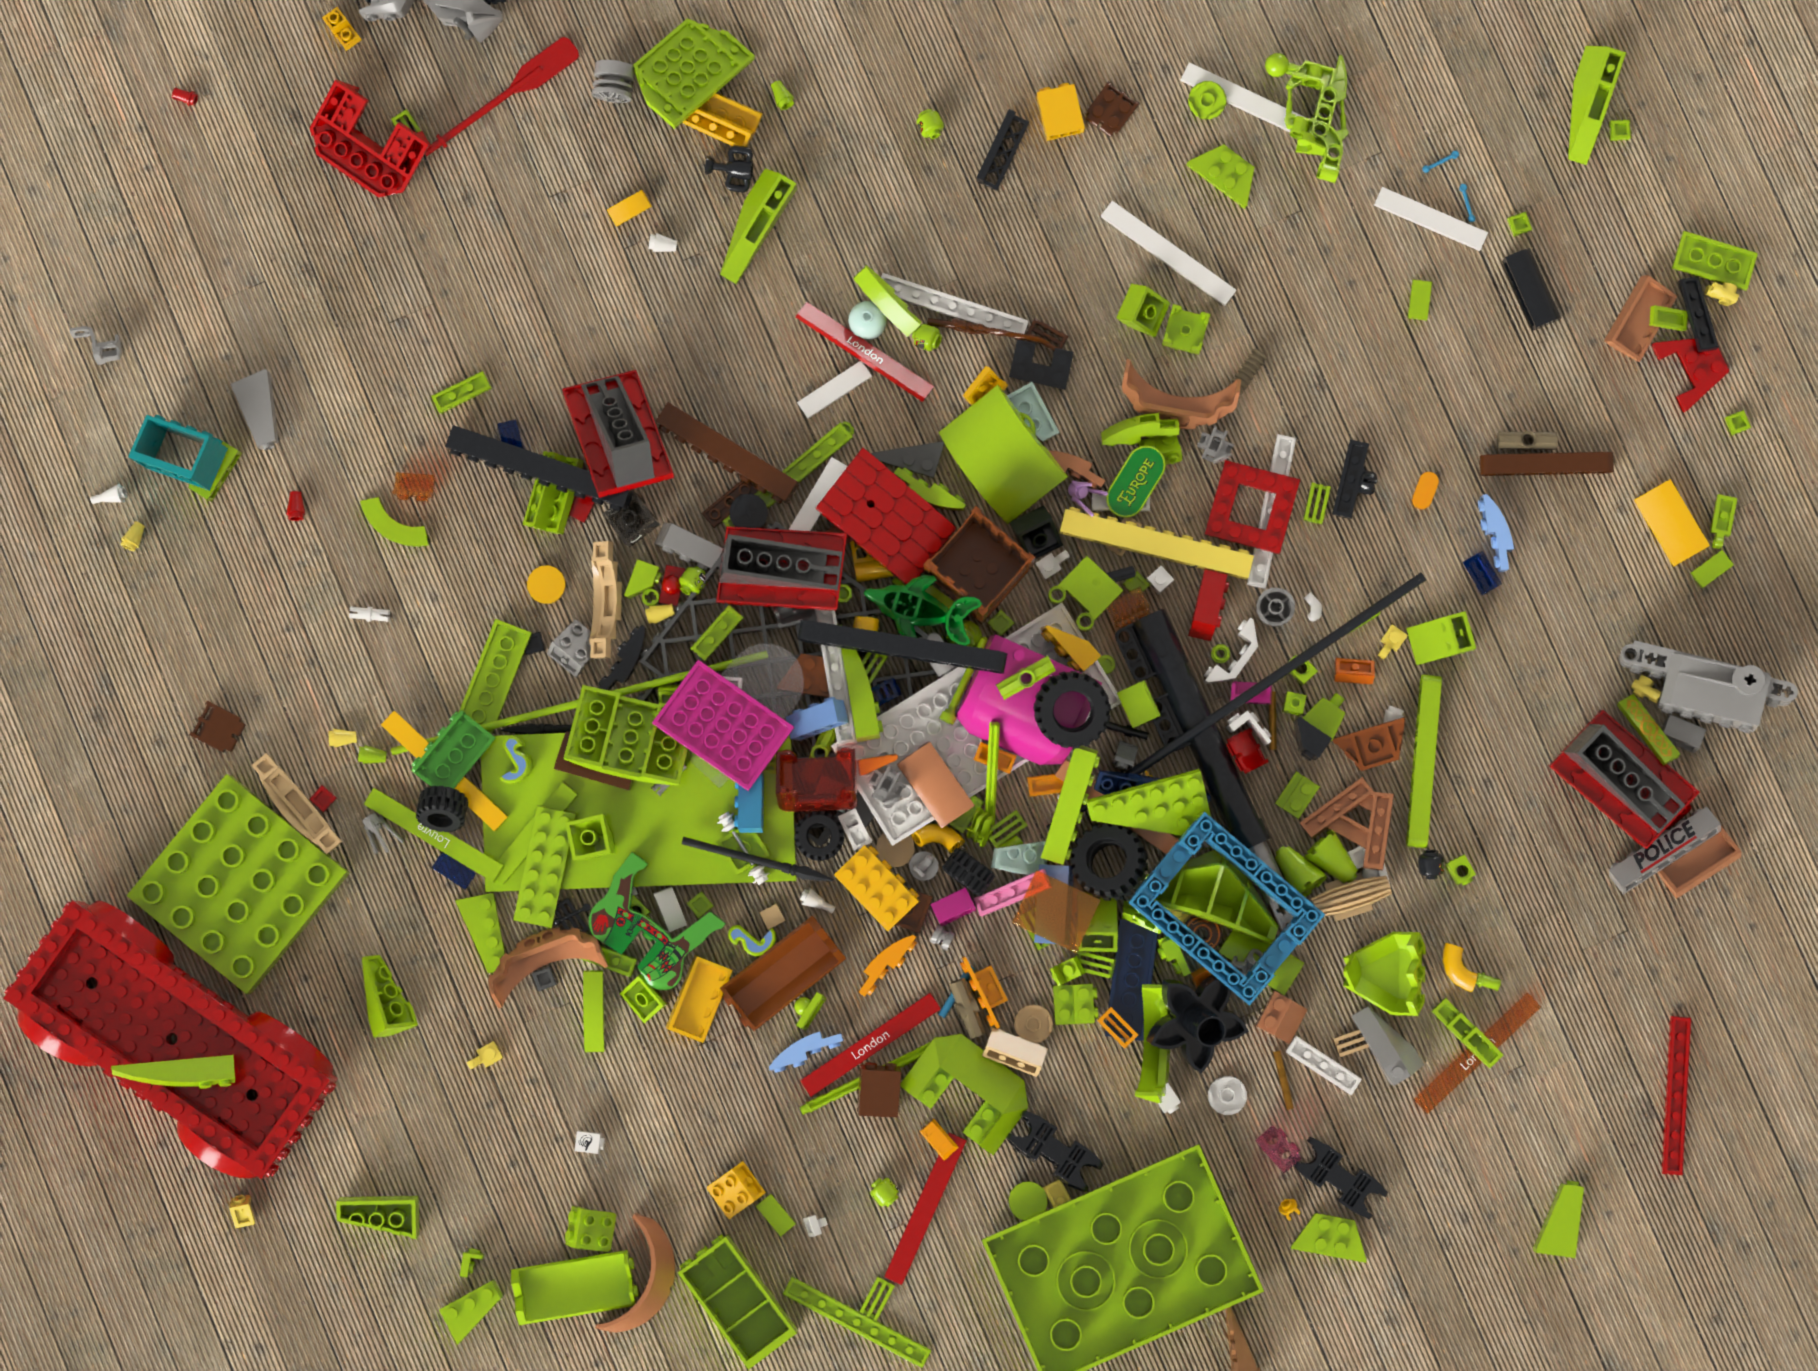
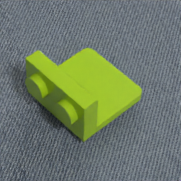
M572 1206L568 1215L569 1225L565 1233V1245L575 1249L609 1252L612 1246L616 1214Z

